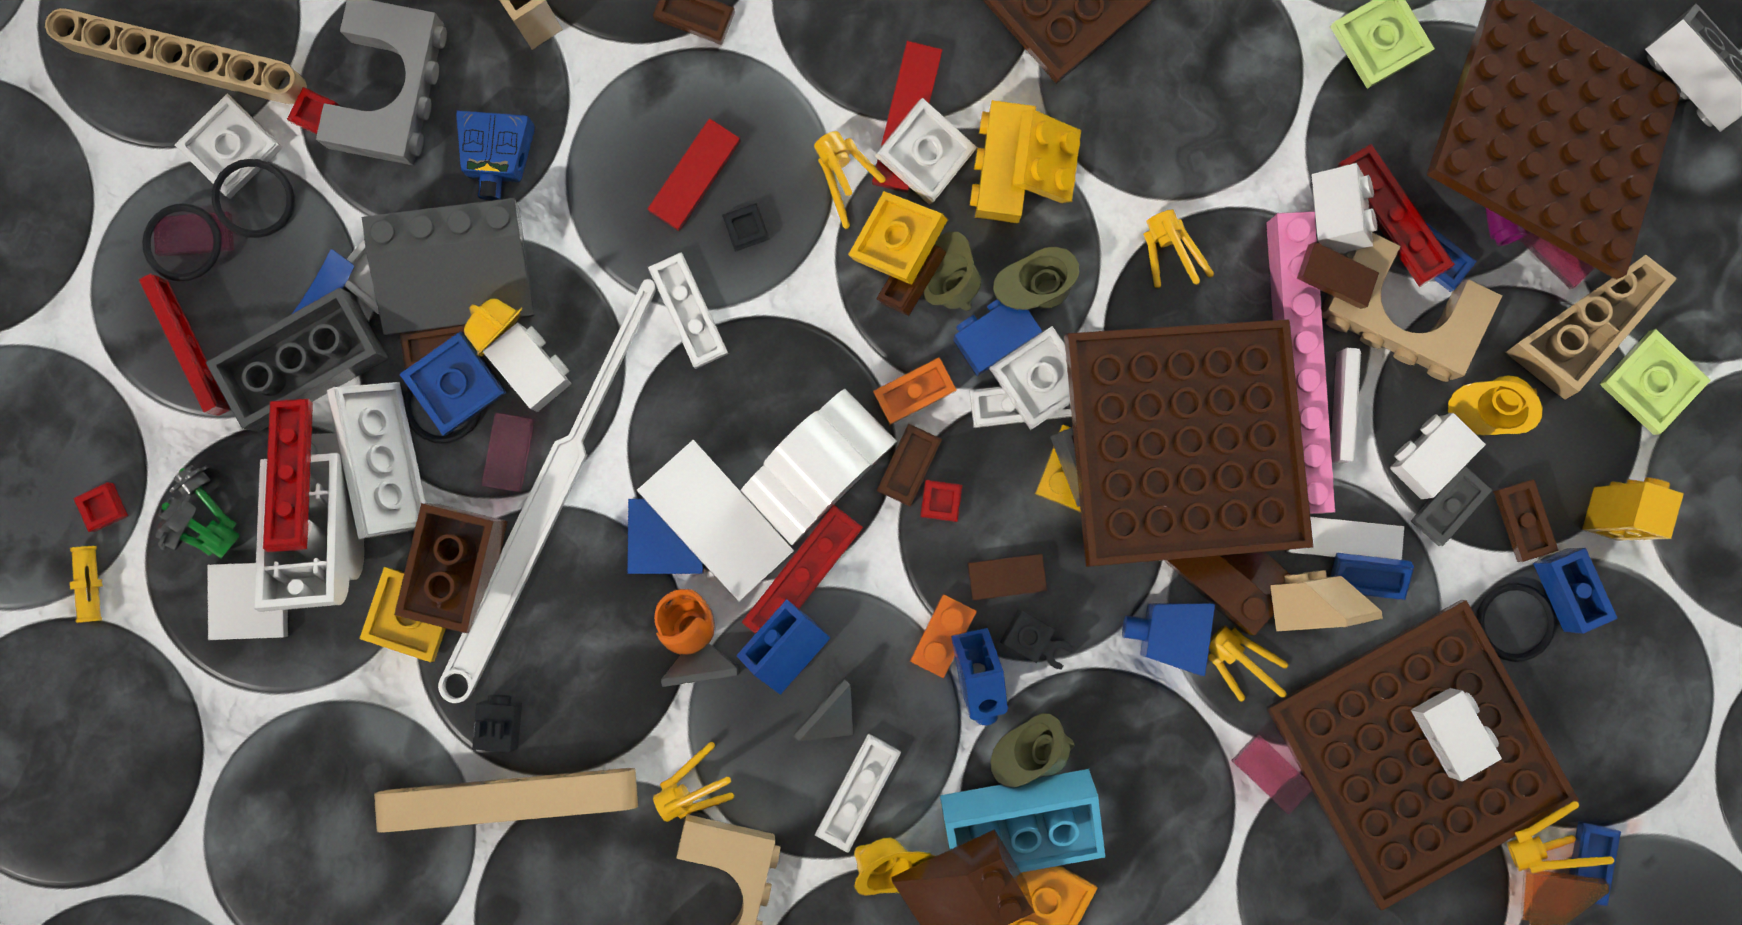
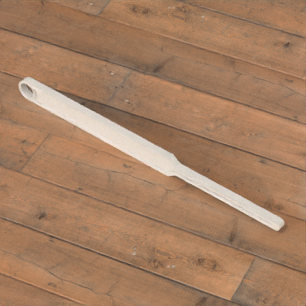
M646 279L642 282L569 435L554 442L499 556L470 632H462L439 680L438 688L440 695L448 702H463L473 694L584 464L587 455L583 441L656 292V284L651 279ZM452 674H461L468 682L467 692L460 698L452 697L446 690V681Z

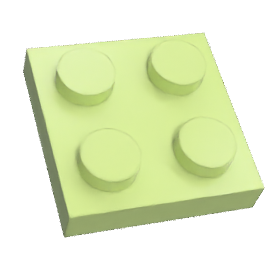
M1372 0L1336 20L1330 26L1367 89L1425 57L1435 49L1406 0Z
M1657 329L1648 331L1601 381L1600 385L1653 435H1658L1675 420L1711 380Z

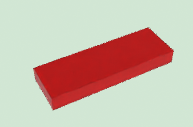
M709 118L647 208L648 211L680 232L740 144V138Z

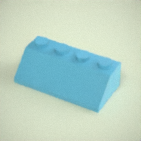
M1089 769L1036 778L1016 788L1005 787L1001 784L940 795L949 850L995 829L1020 872L1105 858L1099 799Z

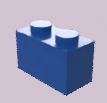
M996 299L987 306L990 311L980 319L972 315L956 326L959 332L954 335L953 341L976 376L981 375L992 365L1042 333L1041 328L1029 310L1013 309L1003 305Z
M1566 548L1533 563L1564 632L1583 634L1618 619L1586 548Z
M786 599L736 656L754 676L781 695L829 641L830 637L810 617Z

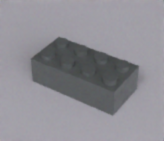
M337 288L207 361L206 364L241 428L260 432L269 427L270 401L309 398L313 402L327 394V390L333 387H340L389 358L354 295L341 288Z

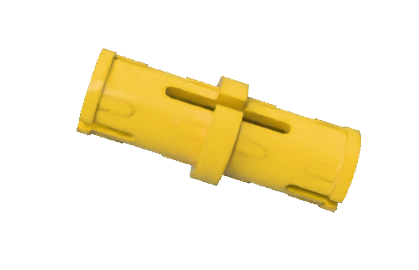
M97 546L70 548L74 580L70 582V590L74 589L76 623L102 620L99 587H103L102 579H98Z

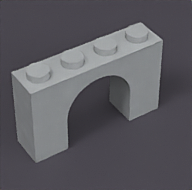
M347 0L340 32L351 43L389 50L399 54L405 65V83L402 91L392 103L375 111H361L324 103L316 140L328 149L414 166L416 155L419 156L423 149L424 137L421 134L423 121L429 118L431 112L429 94L431 85L436 84L438 80L439 64L437 57L439 49H443L446 43V27H444V23L435 12L373 0Z

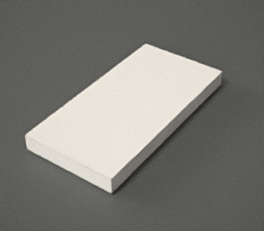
M400 382L342 386L327 390L358 539L414 531L421 503H426Z
M694 440L636 490L738 602L794 551Z

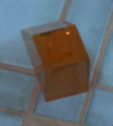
M1529 868L1525 869L1523 872L1521 900L1522 919L1529 920V925H1566L1608 894L1609 883L1606 879L1544 870L1532 874Z

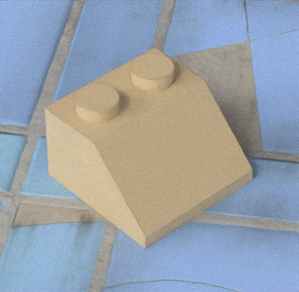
M1326 570L1284 576L1285 583L1270 585L1276 631L1348 627L1383 619L1382 611L1342 576L1327 577Z

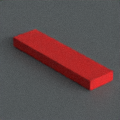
M910 41L906 42L881 146L921 98H924L930 104L943 49ZM878 159L876 168L886 180L884 183H880L873 176L872 185L908 193L909 186Z
M1372 144L1339 162L1337 167L1357 163L1363 175L1370 176L1374 197L1368 198L1369 209L1373 208L1377 226L1386 239L1400 246L1397 255L1419 287L1450 270L1455 265Z
M151 273L138 279L203 412L220 416L230 411V406L206 364L207 359L168 280Z
M309 398L270 401L263 549L267 552L307 549L313 403Z
M833 505L741 623L756 634L786 599L800 609L863 527L837 506Z

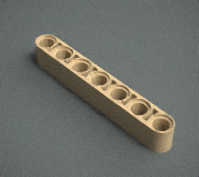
M64 8L52 11L45 22L46 31L52 39L77 53L284 104H294L302 87L307 88L305 79L291 66L282 61ZM75 25L73 32L67 36L69 28ZM110 34L109 41L102 45L104 37ZM146 42L144 51L137 54L139 46ZM182 51L181 58L173 63L174 55ZM218 59L217 67L213 71L208 72L210 63ZM254 68L252 77L243 81L245 72L248 69ZM285 77H290L288 86L279 90L280 81Z
M635 768L401 788L374 793L377 832H395L614 812L638 807Z

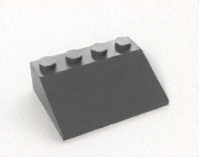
M515 198L361 217L366 255L385 336L466 324L471 316L469 307L472 304L481 306L492 298L500 300L515 310H519L522 307L519 318L535 316L520 208Z

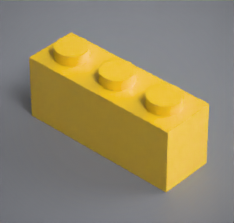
M992 100L989 112L982 111L979 134H986L984 148L977 147L974 170H981L979 184H972L969 206L976 207L975 218L1019 223L1022 216L1025 189L1012 185L1021 114L1024 110H1036V106Z
M1646 477L1644 482L1629 479L1626 484L1611 481L1609 486L1594 487L1582 530L1617 541L1671 539L1684 493L1669 489V482Z

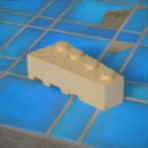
M1645 255L1629 266L1626 276L1617 280L1611 278L1505 353L1566 400L1584 387L1677 278Z

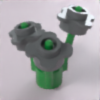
M193 465L181 468L179 474L174 477L178 484L169 491L174 493L178 490L182 497L178 500L174 497L169 498L162 504L158 516L162 520L157 526L158 530L155 537L160 539L158 543L161 546L160 549L165 550L169 547L177 550L182 542L199 548L209 556L213 553L221 559L240 536L239 533L233 530L237 523L227 517L203 489L211 481L204 473L209 469L207 465L197 469ZM196 493L220 521L219 524L212 519L204 527L192 519L196 507L188 501L193 494ZM189 528L200 534L198 536L199 539L187 534Z

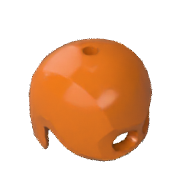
M691 589L675 590L665 595L657 603L654 616L655 625L658 630L656 635L668 650L683 655L693 654L710 643L715 630L714 616L707 602L696 591Z

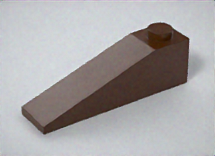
M1265 552L1163 560L1207 601L1215 604V608L1244 634L1254 636L1274 615L1270 585L1285 583L1284 576L1291 575Z

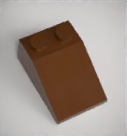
M421 503L394 615L469 633L498 562L508 521L441 504Z
M995 829L892 877V883L920 925H1008L1035 913L1027 882Z

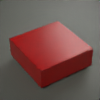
M302 87L287 120L317 135L324 103L335 106L340 105L329 98Z
M925 480L920 517L958 522L962 485Z
M107 482L73 498L88 532H96L128 517L114 483Z

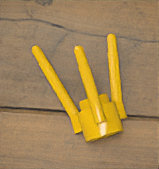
M833 131L820 137L814 144V148L820 157L818 162L825 173L842 225L845 229H848L850 223L833 171L847 196L852 194V190L842 168L850 162V154L880 183H884L886 179L857 149L852 138L844 140L838 131Z
M1173 209L1158 213L1146 221L1149 231L1143 235L1148 245L1155 288L1161 287L1157 242H1159L1161 248L1174 245L1194 284H1199L1200 279L1181 239L1209 278L1214 276V272L1208 265V262L1187 233L1182 220L1177 219Z
M1224 625L1210 638L1208 659L1217 667L1239 701H1244L1245 695L1223 663L1224 660L1229 665L1236 659L1239 660L1280 697L1286 696V691L1243 653L1245 648L1242 645L1284 669L1288 667V662L1245 637L1235 627L1230 630Z
M709 742L672 777L660 783L662 791L653 795V800L659 815L664 821L668 822L676 817L682 819L686 814L689 815L734 798L733 793H727L693 804V801L730 784V777L722 778L692 793L689 792L684 784L677 786V783L714 749V742Z
M1573 801L1529 828L1515 832L1516 839L1507 842L1510 855L1517 870L1522 871L1529 868L1532 874L1550 869L1608 865L1614 863V858L1609 856L1542 861L1548 858L1546 851L1574 843L1576 837L1570 835L1542 843L1539 836L1534 838L1532 836L1579 807L1577 801Z

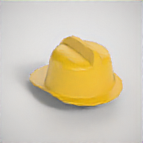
M495 298L487 300L481 306L472 304L469 307L471 316L465 324L464 334L477 350L478 356H484L483 350L515 325L520 311L523 309L522 307L519 310H515Z
M1501 376L1493 381L1463 385L1453 393L1448 402V413H1454L1476 435L1527 433L1534 429L1542 419L1543 407L1537 396V390L1532 388L1525 380L1516 376Z
M882 838L871 844L858 846L854 851L859 875L856 878L854 887L859 894L864 896L879 893H899L892 883V877L936 856L928 852H908L899 841L893 838Z

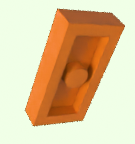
M939 357L874 390L873 393L889 425H892L957 390Z
M942 594L910 662L944 679L955 656L951 636L966 633L977 611Z

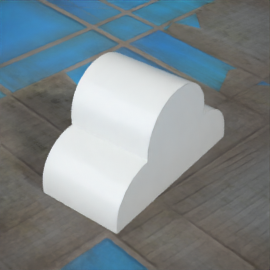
M843 389L819 411H815L801 422L772 451L764 461V465L740 491L770 525L793 546L898 441L846 389Z
M338 453L311 455L307 549L267 552L263 549L267 459H260L254 609L259 612L343 604L347 597L349 580H357L362 573L364 539H358L341 456Z

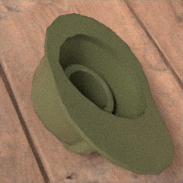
M946 232L939 235L934 244L941 247L946 252V255L925 288L924 296L926 301L932 305H943L949 309L962 308L965 311H969L972 309L971 300L977 295L981 287V277L974 265L967 238L959 232Z
M1059 247L1043 248L1001 270L994 280L993 291L996 298L1003 305L1013 309L1053 308L1066 300L1071 287L1075 285L1079 277V263L1075 255L1067 249Z
M1041 713L1008 732L999 740L993 749L991 772L996 781L1005 787L1013 788L1025 785L1040 776H1052L1059 773L1066 766L1070 750L1075 746L1074 742L1066 736L1058 718L1052 714Z

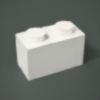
M1357 163L1312 174L1318 242L1338 253L1373 246L1372 232L1377 231V220L1373 208L1369 209L1368 198L1374 197L1370 176H1364Z
M517 322L484 349L483 353L527 406L539 412L572 384L565 376L570 371L556 354L551 358L542 349V346L546 344L545 340L532 326L526 329Z
M1454 413L1440 417L1437 414L1432 416L1420 428L1423 434L1414 443L1411 440L1405 443L1394 455L1397 460L1390 469L1420 499L1434 498L1486 445Z
M1449 688L1411 709L1412 714L1448 777L1464 781L1502 759L1496 749L1499 746V742L1491 729L1483 726L1477 716V713L1480 712L1479 707L1469 693Z

